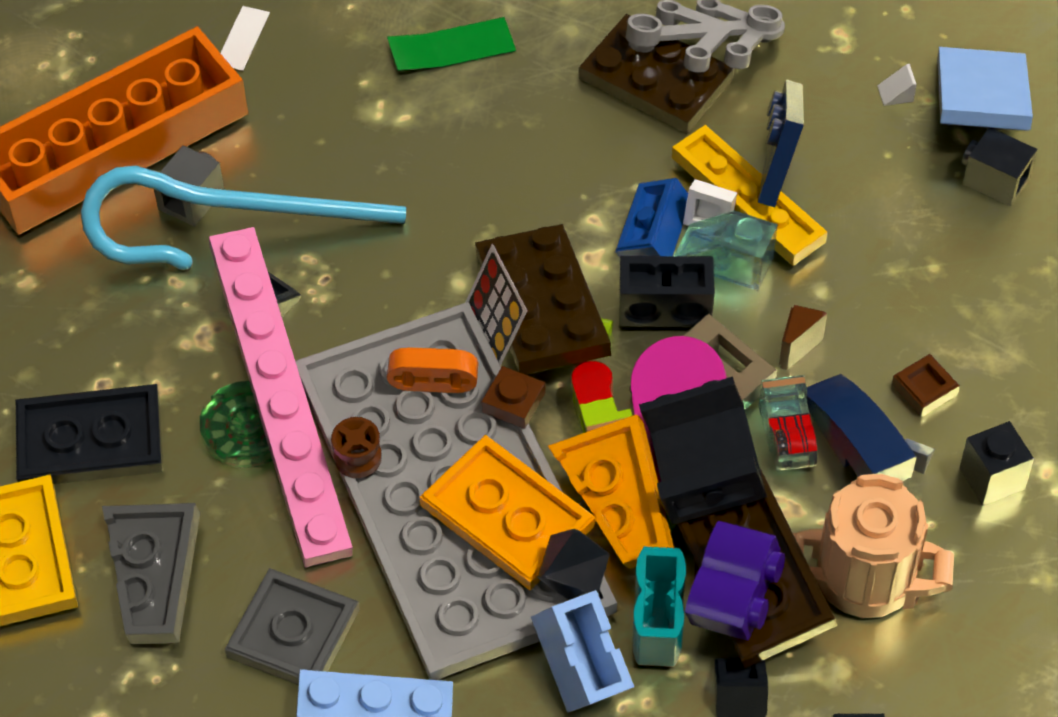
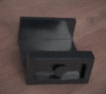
M733 376L722 380L709 381L696 388L676 394L662 395L655 400L639 404L641 414L651 434L661 482L657 483L660 500L672 525L767 498L744 404Z

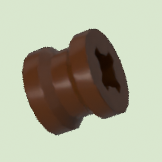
M350 417L342 420L335 426L332 431L331 443L334 450L333 458L336 468L343 475L350 478H363L374 473L382 461L380 433L377 426L371 420L363 417ZM352 450H365L359 453H350Z

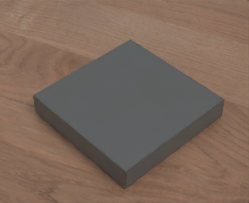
M269 568L225 648L226 658L298 685L300 670L328 672L360 611L359 601Z

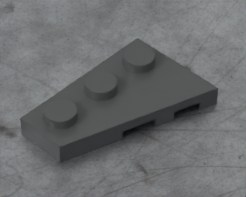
M195 503L102 506L104 520L109 531L110 542L108 543L111 558L115 564L118 581L116 587L126 637L131 644L179 643L200 520L198 507Z

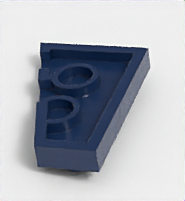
M787 79L782 92H773L767 110L769 119L766 130H769L766 144L768 146L758 203L774 208L804 126L803 84Z

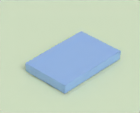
M939 47L937 64L940 123L1011 130H1031L1033 114L1026 53Z

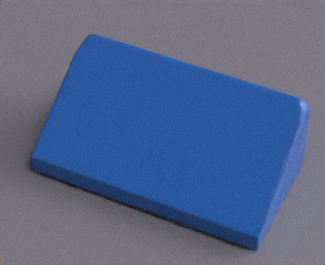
M677 178L639 183L615 251L618 256H673L683 227L688 197L687 191Z

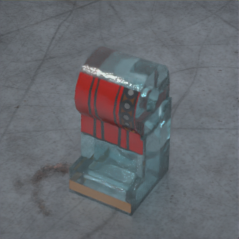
M804 375L768 379L761 382L758 406L769 452L772 453L776 471L815 467L817 465V443L806 400L807 387Z

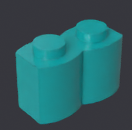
M644 547L638 556L632 636L633 654L638 665L674 667L680 657L685 616L683 602L686 579V562L680 548Z

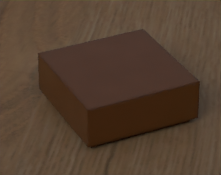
M931 354L893 375L891 384L921 417L957 396L960 385Z

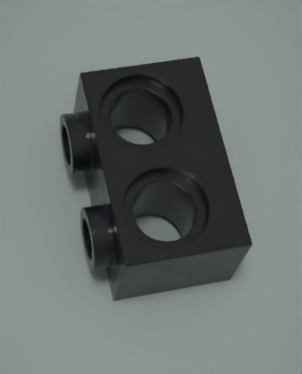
M620 256L619 326L694 327L706 315L710 314L713 317L715 297L713 256Z

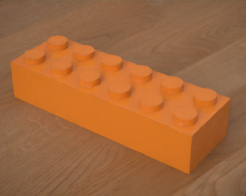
M196 26L0 126L1 213L15 232L20 235L84 201L87 190L99 176L116 167L135 165L147 168L174 154L182 145L187 147L248 115L243 79L201 29Z

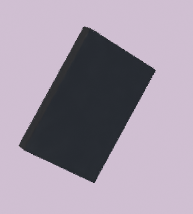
M157 384L15 399L17 482L50 474L53 484L164 472L160 393Z

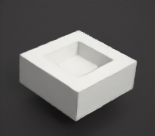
M695 179L688 191L683 224L725 238L731 229L737 192Z

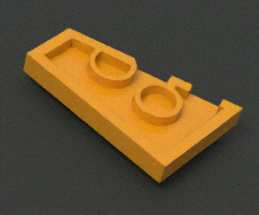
M637 414L548 445L554 457L561 463L570 477V482L596 517L597 524L625 566L629 569L635 568L638 556L644 547L674 548L666 512L659 496L657 475L644 422Z

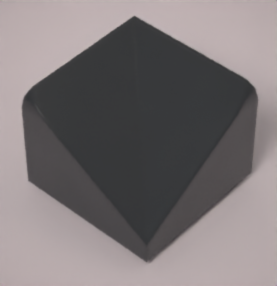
M570 529L550 535L538 578L567 600L595 590L599 593L610 553L577 529Z

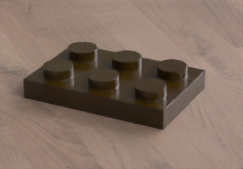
M625 14L579 66V79L688 134L734 79V68L711 56L710 66L707 71L693 72L686 69L683 63L686 48L690 45L680 40L659 41L654 46V49L649 52L633 50L626 39L627 22L630 15Z

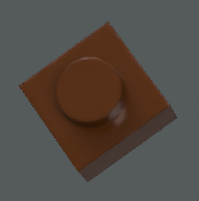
M502 366L481 401L482 412L525 429L546 393L545 382Z

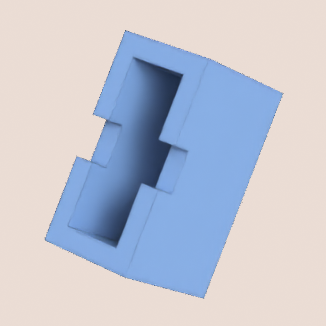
M597 590L552 606L531 616L567 712L588 706L634 687L619 648L615 649L608 630L612 628Z

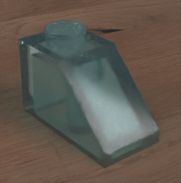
M735 210L690 224L674 256H713L714 277L759 291L774 258L778 224Z

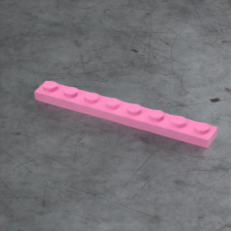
M251 227L209 236V247L304 567L350 557L353 550L255 229Z

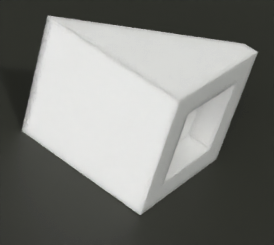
M906 64L877 85L884 106L914 101L916 81L910 64Z

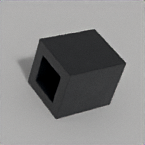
M988 128L979 142L976 140L970 142L963 155L962 164L966 165L963 184L1011 207L1031 177L1038 149L993 128Z
M1008 421L967 437L959 469L984 506L1025 490L1034 457L1012 423Z

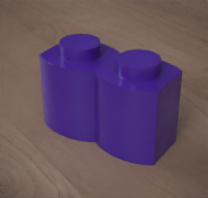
M722 521L716 523L704 553L702 566L695 577L686 603L685 614L691 625L746 641L751 637L754 628H762L769 606L768 599H764V595L771 582L777 583L779 581L785 563V554L780 552L781 549L776 536Z

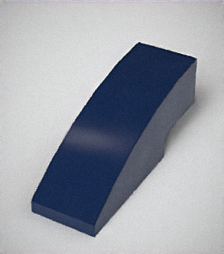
M838 374L805 388L803 403L844 468L851 465L858 477L868 474H883L898 478L901 481L912 477L916 455L886 414L854 382L844 375ZM802 389L799 390V397H800V398H801V395H802Z

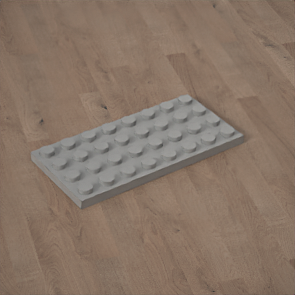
M469 302L296 360L306 398L332 457L334 454L331 443L332 431L342 420L350 417H363L371 420L378 428L382 450V461L378 469L371 475L363 478H350L343 475L340 471L339 473L429 679L438 680L540 642L531 616L568 600L543 581H540L531 591L420 506L419 497L484 435L494 440L562 491L529 423L523 429L482 412L481 401L501 367ZM407 347L458 349L470 352L477 357L479 362L476 387L465 393L418 392L397 389L387 381L389 355L396 349ZM352 450L350 453H359L365 450ZM603 576L598 595L606 615L609 616L617 613V601Z

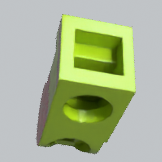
M587 361L579 364L574 369L571 375L574 391L573 405L582 433L633 416L631 409L617 411L613 399V376L608 366L597 361Z

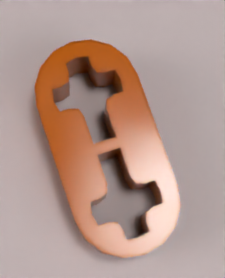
M399 348L389 355L387 381L393 387L405 391L465 393L476 387L479 362L476 356L464 350Z

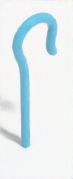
M136 165L116 167L99 176L87 190L81 208L84 233L92 247L107 259L127 265L167 263L180 270L189 269L193 264V259L188 253L168 245L128 247L117 244L106 235L100 223L99 211L103 199L111 190L125 184H137L157 190L172 198L211 207L405 224L406 206L199 187Z

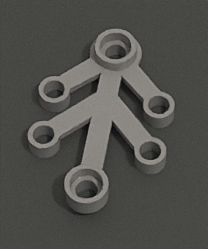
M662 0L657 4L655 17L649 14H635L628 18L626 39L633 50L649 52L654 49V46L659 41L702 38L696 45L686 48L683 64L690 71L705 72L709 69L711 54L729 36L742 35L738 42H732L726 46L724 62L731 68L744 69L750 65L752 50L760 42H771L773 39L781 37L784 33L785 23L782 20L781 11L769 5H755L749 9V12H745L723 4L719 0H697L696 10H692L676 1ZM680 21L685 22V23H688V24L678 25V24L680 23Z

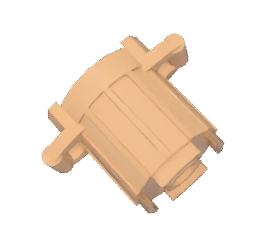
M868 474L857 477V480L851 481V484L844 487L841 491L838 490L832 496L828 513L825 514L823 529H808L793 533L803 554L804 545L813 546L811 558L818 559L817 567H809L824 597L844 613L861 618L883 617L900 609L902 606V609L914 608L920 596H931L948 592L953 588L954 553L925 541L928 524H926L923 502L921 499L918 501L907 490V487L903 485V481L898 478L883 474ZM924 559L934 560L933 580L916 578L918 570L922 568Z

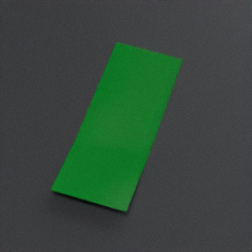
M505 17L426 34L387 36L398 70L444 67L517 51Z

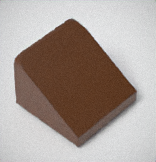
M794 305L793 308L791 307L781 344L779 360L781 369L788 370L822 341L827 320L826 312Z

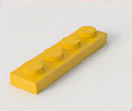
M702 126L672 147V159L692 177L737 192L734 214L792 266L826 243L828 232L782 191L779 194L775 208L758 203L762 174L708 126Z

